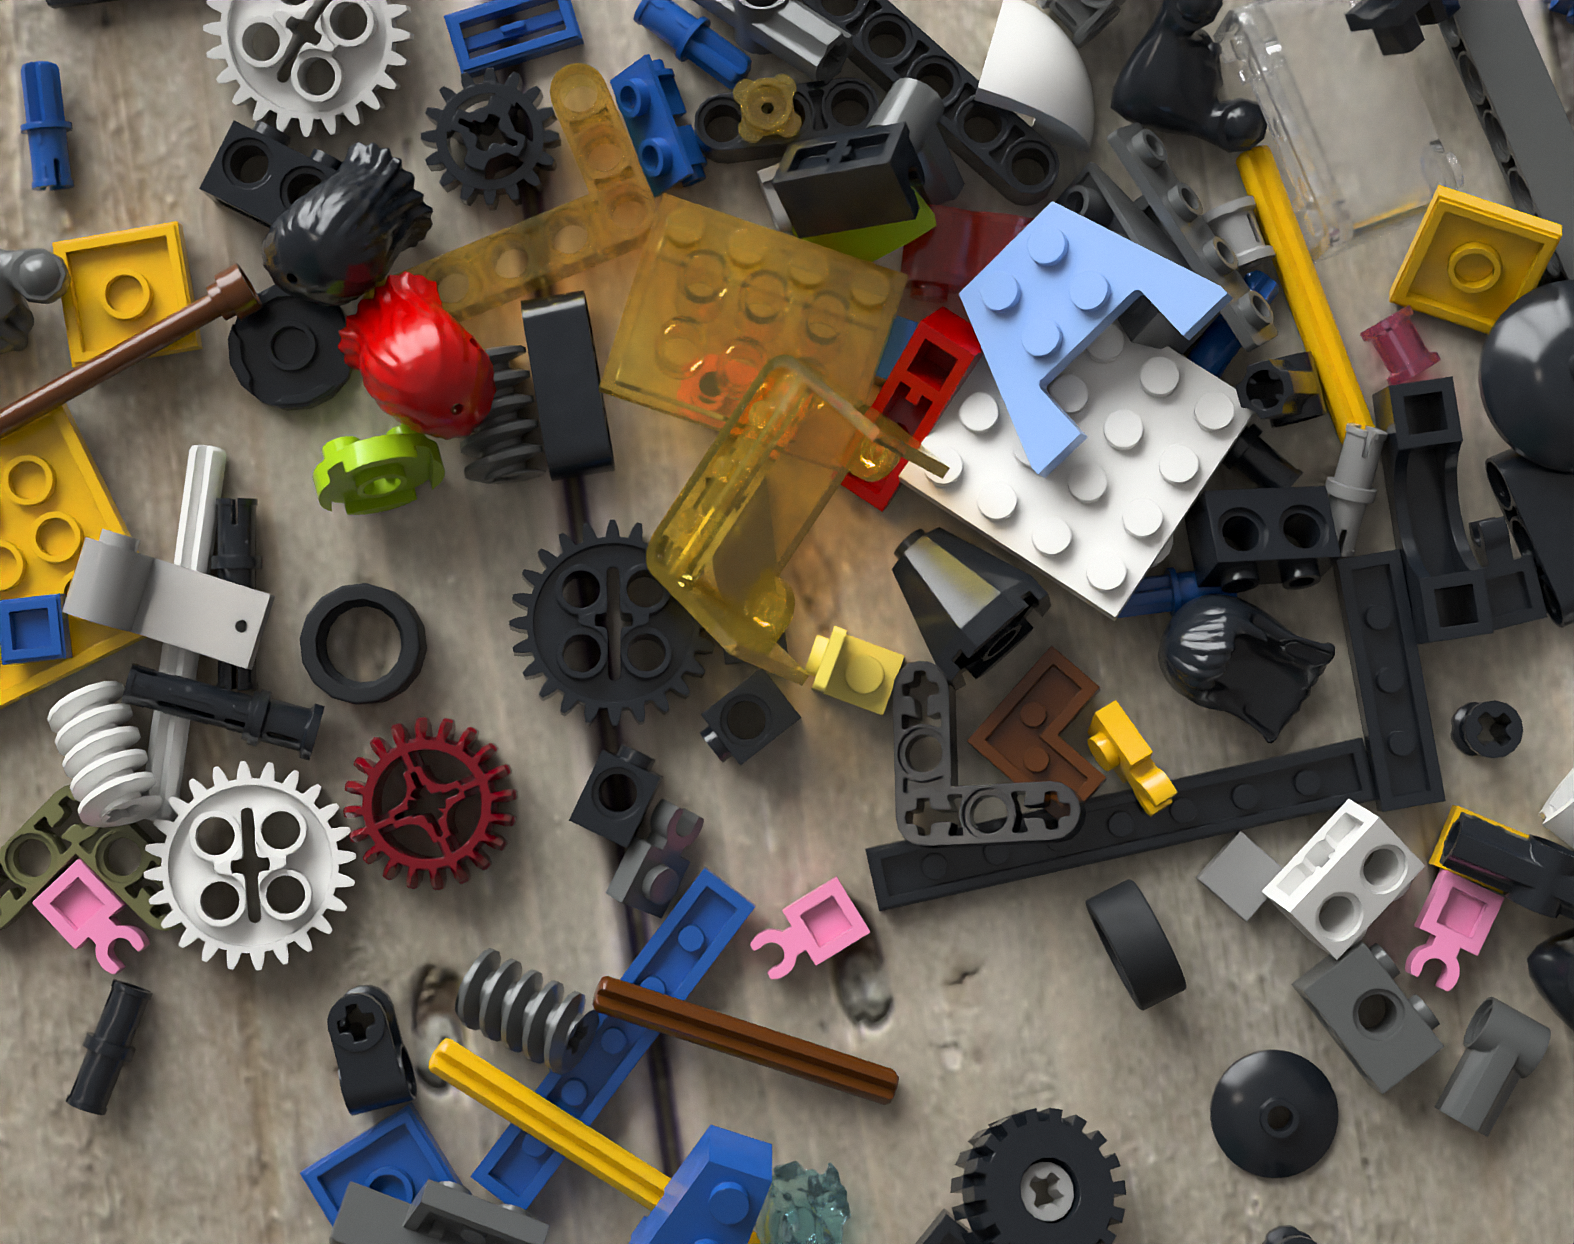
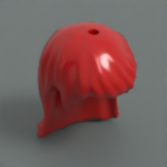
M406 271L400 275L390 274L387 276L384 286L375 287L373 298L361 299L357 304L356 314L345 317L346 327L339 330L341 341L338 344V349L344 353L345 364L354 370L360 371L366 390L376 400L377 405L383 412L392 416L397 422L407 425L417 433L444 440L469 436L474 431V428L483 422L491 410L497 390L494 381V366L488 354L475 337L444 310L435 281L428 280L423 275H413Z

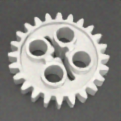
M207 0L206 4L222 14L220 22L203 25V31L221 36L222 44L212 48L206 54L207 58L227 61L229 67L222 71L216 80L219 84L235 82L240 84V88L232 100L235 105L243 106L252 100L257 101L253 114L254 121L264 122L276 112L278 130L288 133L297 118L299 119L303 136L314 137L318 121L322 119L329 134L337 135L341 132L340 115H345L355 126H361L365 124L360 107L362 104L365 103L378 111H382L385 108L381 97L377 93L380 86L393 90L400 89L401 85L389 74L392 65L410 66L411 61L404 55L396 52L397 43L413 40L414 34L398 29L396 20L411 13V8L406 5L391 4L390 0H332L315 23V30L322 35L320 42L317 45L306 42L302 46L293 64L291 76L286 82H281L279 80L281 69L292 59L304 39L302 33L297 30L299 22L303 20L312 23L316 20L325 0H306L299 5H292L287 0ZM359 4L367 15V27L360 37L354 40H347L338 28V19L345 7ZM271 25L279 35L280 46L273 58L262 61L253 50L252 40L259 28ZM319 59L327 60L335 71L333 87L323 95H317L309 88L306 76L311 64Z
M240 761L237 780L229 781L225 773L218 766L214 767V787L207 790L201 783L192 778L189 780V786L195 799L188 804L181 799L171 796L168 801L178 814V817L174 822L155 819L153 823L160 831L167 835L165 843L148 844L145 847V851L162 858L160 867L143 872L144 878L163 881L164 889L148 899L149 903L158 905L169 903L173 909L162 921L161 926L163 929L180 922L187 928L179 942L180 947L188 946L197 938L205 941L202 961L207 962L220 948L227 950L228 969L232 970L237 965L241 953H250L255 970L262 969L265 951L270 950L274 951L283 965L289 962L287 944L295 941L302 949L310 952L313 948L307 931L314 927L321 932L330 934L333 929L323 916L327 908L335 911H345L347 908L333 894L336 887H349L355 884L354 879L338 873L339 864L356 859V853L338 850L336 844L337 841L343 839L351 832L350 827L331 829L327 821L335 815L339 806L335 803L318 809L314 803L322 787L316 784L303 794L296 790L299 781V772L293 770L283 783L275 781L274 764L270 762L264 767L260 779L252 778L246 761ZM244 808H250L254 813L257 856L262 858L268 857L270 862L269 870L262 871L258 875L261 920L257 923L251 922L248 917L245 874L234 873L232 867L233 860L242 859L244 856L241 811ZM288 812L299 822L300 836L296 843L289 848L275 849L264 840L262 834L263 824L273 813ZM215 817L227 820L232 825L235 833L231 848L220 855H210L200 847L197 839L198 830L201 825L208 819ZM284 875L298 879L305 890V900L301 907L290 913H282L273 909L267 898V891L271 882L277 877ZM218 881L227 882L237 890L240 899L239 907L235 914L225 919H217L210 916L205 911L202 903L206 888Z

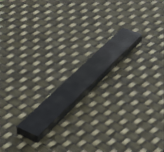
M1357 737L1170 779L1178 793L1170 798L1172 800L1171 805L1151 817L1140 805L1132 788L1091 797L1085 804V824L1080 832L1072 839L1060 843L932 849L920 847L907 839L865 848L879 912L1340 808L1348 799L1357 804L1377 800L1363 738ZM1042 808L1022 813L1019 833H1024L1028 830L1024 818H1042L1050 822L1052 830L1058 829V822ZM1007 816L975 823V825L983 833H994L1004 826ZM958 827L955 836L964 834L962 827Z

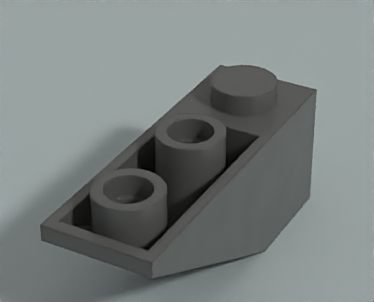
M1088 162L1055 201V203L1193 272L1178 247L1096 163ZM1141 295L1117 319L1132 343L1157 349H1163L1168 346L1179 354H1183L1221 313H1217L1190 340L1185 338L1145 295Z

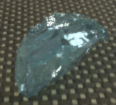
M798 1161L776 1165L773 1169L774 1175L772 1176L771 1186L755 1224L757 1237L760 1239L761 1244H842L843 1227L845 1222L851 1218V1212L847 1201V1190L840 1183L839 1172L831 1162L828 1163L824 1174H820L814 1169L806 1170Z

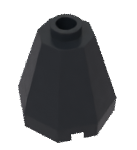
M941 527L925 533L923 529L914 531L899 544L894 552L898 561L893 566L892 572L938 671L946 678L955 691L966 685L962 675L963 672L968 670L975 679L983 676L1029 635L1034 627L1026 620V617L1033 609L1043 617L1051 607L1049 594L1031 575Z

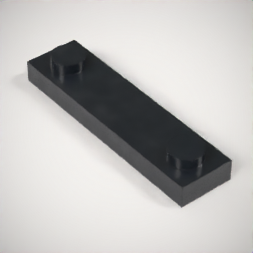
M1400 549L1338 559L1333 565L1366 753L1377 800H1375L1377 811L1386 812L1446 801Z

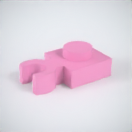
M81 858L75 861L32 902L75 950L82 948L91 939L96 944L97 961L104 970L111 974L120 973L126 967L114 952L115 943L119 938L128 940L138 952L150 945V941L142 929L132 924H122L115 917L127 904Z
M1440 869L1414 924V927L1429 933L1430 936L1426 944L1420 945L1410 952L1406 959L1405 972L1418 977L1425 962L1436 958L1440 962L1442 970L1435 986L1447 992L1450 991L1457 983L1460 974L1459 963L1456 959L1460 949L1478 956L1505 898L1448 870Z
M836 876L782 909L791 926L783 931L775 928L765 929L754 936L750 946L754 951L770 942L777 943L782 947L784 951L783 960L767 971L772 980L787 975L793 969L797 955L805 950L815 966L869 934L870 930Z

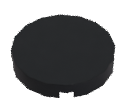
M276 285L257 293L263 308L242 320H239L237 317L235 325L232 324L228 336L229 362L241 386L262 403L286 411L312 409L334 398L350 379L353 370L345 364L344 353L338 349V344L341 341L339 330L346 327L345 317L347 315L344 309L340 306H320L309 301L300 300L283 292Z

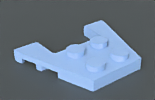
M1053 201L959 293L1030 465L1038 475L1044 478L1088 438L1048 394L1047 386L1141 295H1145L1185 338L1190 340L1233 299L1226 290L1210 280Z

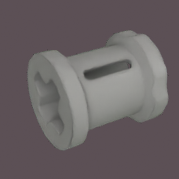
M1253 195L1222 204L1202 215L1207 225L1211 227L1213 234L1224 239L1234 251L1238 260L1237 270L1239 273L1261 265L1276 256L1273 246L1265 245L1252 211L1256 207Z

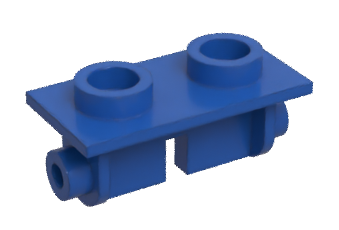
M647 54L611 79L610 83L616 97L617 106L622 113L637 153L639 165L644 172L653 198H656L680 182L683 187H688L705 180L706 175L703 168L708 165L706 157H703L692 125L677 127L674 119L682 117L687 111L676 85L673 69L665 68L662 59L652 61L650 54Z

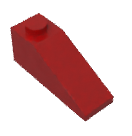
M944 306L920 321L833 471L831 479L881 512L888 507L903 485L899 481V475L984 355L972 324Z

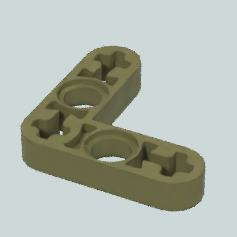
M70 785L56 791L0 848V868L3 867L7 876L0 874V887L10 879L27 890L22 895L19 887L9 889L0 898V911L2 912L0 915V930L6 929L15 923L32 905V902L61 876L78 857L148 925L164 931L184 927L182 922L163 929L161 923L169 913L160 914L157 910L159 905L150 904L148 900L157 892L151 886L142 887L139 894L133 889L134 884L145 879L143 872L154 868L156 864L160 867L162 861L161 857L145 851L146 845L156 842L136 822L105 828L92 827L85 823L74 824L61 836L63 839L71 842L72 845L68 850L58 835L43 827L46 821H48L51 828L60 827L71 816L73 811L67 803L70 799L77 800L72 795ZM120 838L132 840L137 844L141 852L140 865L130 875L116 872L109 863V849ZM31 839L40 840L46 844L51 854L50 866L40 876L28 874L22 869L19 862L20 849ZM153 880L162 889H164L163 881Z

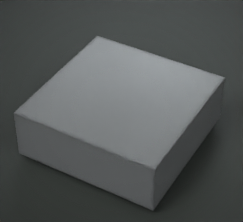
M1236 831L1197 875L1196 879L1242 920L1247 922L1267 899L1261 891L1283 868L1243 832Z

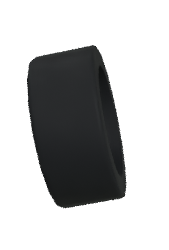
M367 583L344 585L322 596L306 615L300 635L302 663L313 683L331 698L355 705L387 702L405 692L421 673L427 652L425 627L415 608L396 592ZM371 607L381 610L393 619L400 632L401 651L397 663L388 674L375 681L358 682L347 679L334 668L328 657L326 641L330 627L340 615L352 608Z
M1127 879L1086 900L1088 913L1121 981L1140 1010H1146L1187 988L1185 977L1174 951L1149 903L1133 880Z

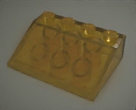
M664 193L636 270L599 386V392L843 473L909 275Z

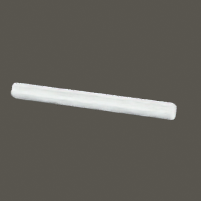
M193 445L189 450L174 564L210 575L211 556H213L218 522L216 498H221L227 455L219 447ZM163 642L159 672L196 680L199 653ZM153 710L147 753L149 760L145 768V772L154 774L157 783L151 789L144 792L142 796H161L163 804L158 811L145 819L173 821L177 817V813L171 807L168 800L171 796L180 798L190 720L165 714L157 710Z

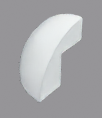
M1003 0L974 100L1034 117L1031 127L1045 140L1089 153L1095 121L1094 97L1091 82L1079 52L1065 32L1042 11L1023 0Z

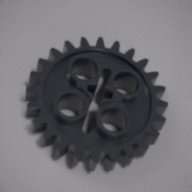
M610 520L607 526L606 537L597 538L590 524L585 523L583 524L582 532L583 542L577 545L566 534H559L562 554L558 557L542 548L538 551L539 560L545 568L542 574L533 570H523L522 578L533 588L532 594H513L512 601L519 608L526 610L527 616L509 620V627L512 631L527 634L528 639L512 647L514 656H533L534 661L522 672L525 680H531L544 676L546 682L539 692V698L544 701L558 692L564 696L561 702V715H568L577 704L585 706V725L591 726L599 710L607 711L609 722L613 729L618 728L621 712L630 710L638 725H642L645 721V705L652 703L660 713L665 715L669 712L668 700L665 695L667 692L671 691L684 699L689 696L690 691L682 679L684 674L703 678L706 670L693 657L694 654H713L715 645L699 635L700 632L709 631L717 627L718 618L700 614L701 608L713 602L714 594L708 591H694L693 587L701 580L704 571L702 568H696L683 572L680 567L683 565L688 553L685 547L675 551L670 556L663 552L666 533L661 532L648 544L642 541V523L637 522L627 538L620 537L616 521ZM611 568L619 571L620 618L622 621L631 622L632 626H626L621 629V675L618 680H611L608 677L607 630L604 627L595 625L596 622L605 621L607 617V571ZM642 577L652 578L659 583L664 596L654 606H637L630 600L627 594V588L631 582ZM586 578L596 584L600 594L594 604L585 608H577L567 603L563 597V591L566 585L573 579ZM641 640H650L657 643L664 653V661L661 666L651 671H642L635 668L629 661L627 654L634 643ZM576 641H589L600 652V661L590 671H574L564 661L565 650Z

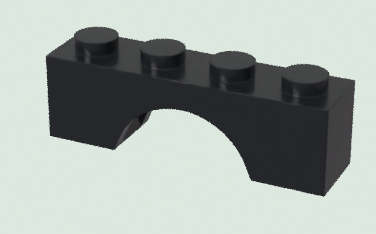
M1453 376L1387 386L1372 395L1377 429L1388 433L1382 447L1381 458L1395 547L1400 549L1417 644L1492 634L1494 631L1484 569L1477 562L1471 551L1460 511L1457 466L1463 437Z

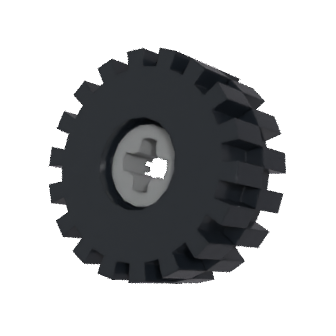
M1037 1108L1022 1111L988 1124L989 1128L978 1131L968 1141L973 1148L960 1152L955 1165L964 1169L963 1175L951 1179L950 1193H962L963 1204L952 1207L954 1219L958 1221L967 1218L971 1228L961 1234L965 1243L1112 1244L1117 1235L1109 1231L1108 1227L1122 1223L1125 1213L1124 1208L1114 1206V1198L1126 1195L1125 1180L1115 1182L1112 1180L1110 1170L1121 1166L1116 1153L1103 1156L1099 1150L1108 1140L1099 1130L1085 1134L1082 1132L1087 1123L1085 1119L1076 1114L1062 1118L1063 1110L1047 1108L1038 1112ZM1047 1178L1046 1182L1049 1184L1047 1192L1054 1201L1040 1205L1037 1208L1033 1204L1036 1199V1193L1029 1185L1030 1182L1034 1183Z

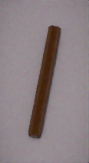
M610 976L601 978L593 996L592 1005L598 1013L882 1105L891 1103L898 1087L899 1076L891 1068Z

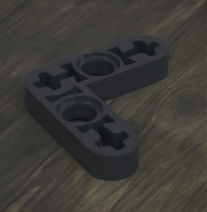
M912 662L899 671L894 679L892 690L895 813L898 830L905 839L920 847L933 849L1060 843L1072 839L1080 832L1085 824L1086 817L1084 801L1076 791L1063 783L1042 781L958 786L955 689L938 671L936 665L931 662ZM926 675L929 682L939 686L938 694L928 696L927 716L934 720L941 718V727L926 724L909 727V719L911 718L922 721L921 702L909 695L910 688L920 686L921 676ZM921 738H936L942 748V758L938 766L928 772L916 771L910 761L912 746ZM1056 794L1060 803L1071 808L1070 816H1064L1059 819L1058 829L1052 830L1050 822L1042 818H1024L1028 830L1027 832L1019 833L1022 821L1021 807L1017 799L1019 795H1026L1024 806L1030 809L1048 807L1051 801L1050 796ZM996 797L1001 799L1006 805L1007 820L1004 826L997 832L983 833L975 825V809L982 800ZM962 798L959 819L964 832L963 835L955 836L958 825L953 822H936L932 824L931 834L926 836L924 828L913 824L914 814L924 812L925 802L930 801L931 808L942 813L958 812L954 800Z

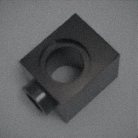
M761 667L701 714L709 726L702 730L700 734L723 763L733 756L741 766L802 717ZM740 702H754L762 708L765 714L764 729L755 738H739L733 734L729 727V713Z
M624 744L620 745L617 754L607 749L602 750L569 821L628 848L634 836H636L664 777L651 771L656 760ZM613 774L626 775L636 785L637 798L633 806L628 810H614L603 799L602 788L604 782Z

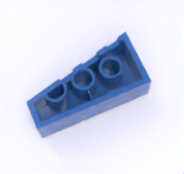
M710 1125L664 1188V1195L648 1217L644 1216L632 1232L631 1240L628 1244H748L772 1183V1144Z

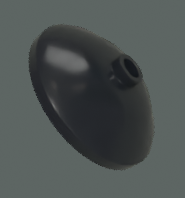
M1564 280L1533 289L1512 303L1500 315L1488 333L1482 347L1478 369V384L1483 407L1491 424L1513 450L1524 458L1543 467L1574 473V280Z

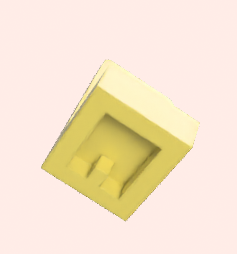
M834 626L830 639L817 635L804 673L815 677L811 690L883 716L893 689L894 679L899 673L905 656L847 635V630Z

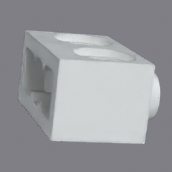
M1348 799L1261 892L1310 941L1338 960L1348 948L1362 940L1368 927L1391 902L1399 899L1406 893L1411 885V881L1425 865L1380 817ZM1374 852L1371 861L1364 867L1366 859ZM1330 899L1327 908L1320 913L1323 904Z

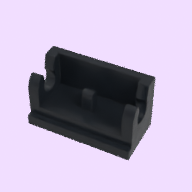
M906 121L788 144L771 183L799 239L916 219L920 207L915 191L911 186L924 185L925 176L921 162L909 138L910 130Z

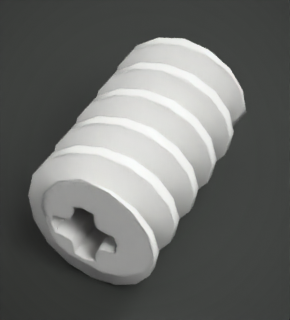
M103 681L91 684L70 693L50 709L47 717L51 730L57 733L55 744L59 754L65 756L62 763L67 777L73 779L70 789L74 799L80 802L78 807L82 823L92 827L105 828L134 823L150 817L163 804L161 796H141V794L151 789L157 782L154 774L151 772L133 773L144 766L149 759L145 750H126L137 743L141 736L138 727H119L130 720L133 712L128 704H113L123 697L124 692L123 684L117 681Z

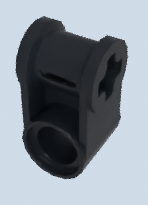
M370 984L358 985L348 990L330 1009L327 1025L338 1064L341 1092L351 1116L416 1100L417 1086L410 1056L403 1044L394 1005L390 996L381 988ZM357 1004L361 1013L372 1012L375 1020L366 1028V1031H364L361 1022L350 1023L348 1015L357 1007Z

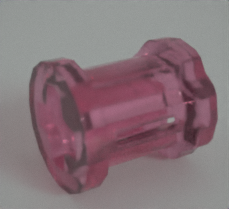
M1410 305L1359 333L1364 342H1372L1390 373L1386 380L1389 386L1401 384L1441 361L1437 352L1428 351L1410 320L1414 314Z

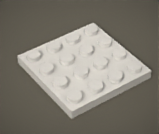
M1118 319L1106 328L1047 386L1048 394L1088 438L1046 478L1038 475L1030 465L985 355L979 360L936 425L922 441L899 475V481L1113 621L1117 619L1255 414L1251 409L1241 408L1237 391L1234 387L1170 347L1157 349L1132 343Z

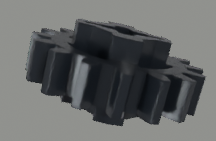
M487 68L484 75V83L475 84L472 77L465 72L461 74L463 90L457 94L445 86L439 90L446 103L443 110L427 107L426 116L437 126L436 130L421 133L423 144L426 147L437 149L436 152L425 159L426 164L431 172L447 169L442 175L439 184L447 193L461 185L460 198L467 206L473 204L478 194L484 195L489 210H497L499 196L508 194L515 206H519L522 204V195L519 189L527 185L531 189L540 192L543 186L537 176V172L540 169L555 171L557 168L555 159L546 153V149L561 146L559 133L545 130L546 127L552 125L557 120L553 107H544L537 110L536 108L543 99L542 91L537 86H534L523 94L521 92L522 79L518 73L513 72L508 77L506 83L501 84L494 69ZM489 100L487 106L470 113L465 111L477 103ZM519 109L531 121L533 142L527 140L525 135L515 130L519 119L517 115ZM499 128L506 143L502 145L492 143L488 150L485 151L477 136L480 137L481 134L491 136L495 129ZM451 138L456 139L459 144L466 146L468 150L464 159V170L453 159L450 146ZM511 166L518 167L516 171L505 177L493 179L499 171Z

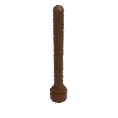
M235 263L214 275L216 282L206 287L207 295L0 409V439L221 316L225 321L234 316L242 320L262 309L263 304L243 269L238 263Z

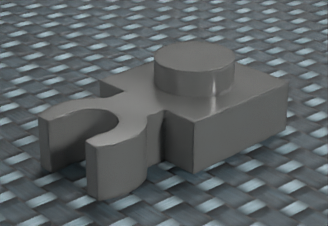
M662 798L651 815V832L647 840L634 836L606 894L623 904L662 919L690 864L689 860L680 855L684 847L690 845L700 834L704 818L688 809H681Z

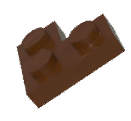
M1051 645L970 736L967 742L1013 783L1060 782L1076 791L1084 801V805L1107 780L1100 771L1060 738V735L1099 693L1100 686ZM1057 794L1050 796L1051 801L1048 807L1042 808L1057 822H1059L1061 817L1070 816L1071 811L1069 806L1059 802Z

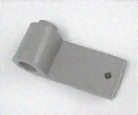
M102 529L99 541L85 537L62 612L101 625L140 634L252 670L273 605L274 595L138 553L140 540L113 531Z

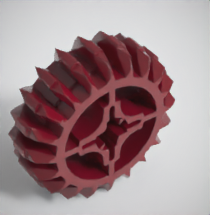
M428 717L416 719V738L414 739L411 738L404 724L397 723L393 725L391 732L396 744L394 748L383 738L374 737L370 741V746L380 760L376 763L362 756L357 757L354 761V766L359 771L369 775L367 782L351 780L345 784V791L351 794L363 795L362 805H351L343 809L344 817L346 818L364 817L366 827L351 832L349 834L351 841L356 843L370 837L373 839L376 845L366 851L363 860L367 864H372L386 854L390 860L383 870V877L387 880L395 879L403 866L408 867L406 883L410 889L420 887L425 871H429L430 883L434 890L444 889L447 883V868L451 869L454 878L459 884L470 881L471 875L466 860L470 859L476 867L483 871L487 870L492 865L490 856L482 849L484 844L500 851L504 850L508 845V841L502 835L493 831L495 824L507 827L514 826L517 821V816L507 812H499V802L517 800L518 791L516 789L498 791L495 781L512 774L510 765L505 764L490 770L486 764L499 751L498 746L495 743H489L483 746L477 753L473 751L472 747L479 736V730L474 727H468L463 732L459 741L453 740L456 725L455 720L449 718L442 720L437 737L433 736L432 724ZM431 749L448 753L463 762L472 772V775L452 783L443 782L434 775L430 765H425L419 751ZM402 761L406 770L403 773L407 785L406 797L400 805L383 814L382 794L385 783L392 770ZM425 785L431 794L439 792L444 794L459 789L457 795L445 800V807L437 808L443 812L442 817L437 821L432 813L422 815L417 813L404 817L405 812L417 807V800L425 799L419 794ZM480 792L482 808L479 823L473 835L461 847L456 836L459 832L454 819L456 809L464 800ZM409 824L419 825L427 831L433 843H438L443 856H427L415 853L399 843L391 832Z

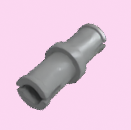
M1347 423L1346 435L1334 477H1327L1325 486L1329 494L1328 498L1340 554L1343 557H1354L1355 545L1366 505L1374 503L1377 489L1372 487V483L1388 433L1370 426H1366L1364 430L1361 429L1360 424Z

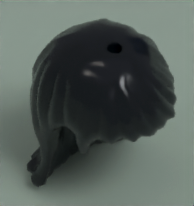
M356 142L350 146L339 169L331 177L299 197L289 209L284 211L274 221L269 229V233L263 239V266L268 271L274 284L287 294L320 306L347 305L380 283L389 273L401 252L411 247H417L418 242L425 239L427 232L433 225L431 220L433 208L423 201L424 194L414 189L415 176L412 172L402 168V159L393 157L389 148H379L374 142L368 145Z
M1224 594L1203 595L1192 599L1180 607L1168 622L1158 651L1161 671L1166 681L1176 692L1196 705L1212 710L1224 711L1240 718L1257 730L1267 743L1271 744L1278 738L1280 732L1290 722L1291 718L1300 711L1302 703L1311 694V687L1317 683L1319 676L1324 673L1326 666L1335 656V646L1332 643L1327 642L1323 644L1297 636L1254 604L1241 598Z

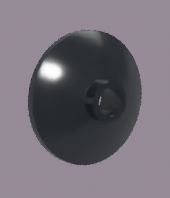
M1268 1049L1253 1052L1240 1058L1223 1073L1212 1095L1210 1121L1218 1145L1234 1164L1256 1176L1285 1178L1306 1171L1325 1155L1336 1134L1338 1104L1330 1082L1316 1065L1293 1052ZM1276 1106H1284L1289 1111V1120L1281 1128H1272L1268 1124V1114Z

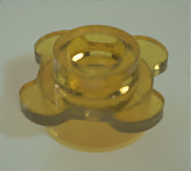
M778 74L774 78L766 77L755 81L743 79L736 84L733 90V98L741 107L742 120L738 125V132L743 140L749 143H757L763 136L780 134L784 138H791L799 132L801 118L794 112L792 98L796 93L797 87L795 81L790 76ZM765 103H770L774 109L772 113L764 114L761 111V106Z

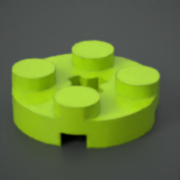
M401 424L390 429L386 435L359 440V438L353 436H344L327 442L321 449L324 460L316 466L312 477L319 504L323 509L332 512V502L344 503L347 515H366L395 509L417 500L415 487L429 479L433 490L442 482L445 476V468L437 443L427 438L425 434L417 433L407 425Z

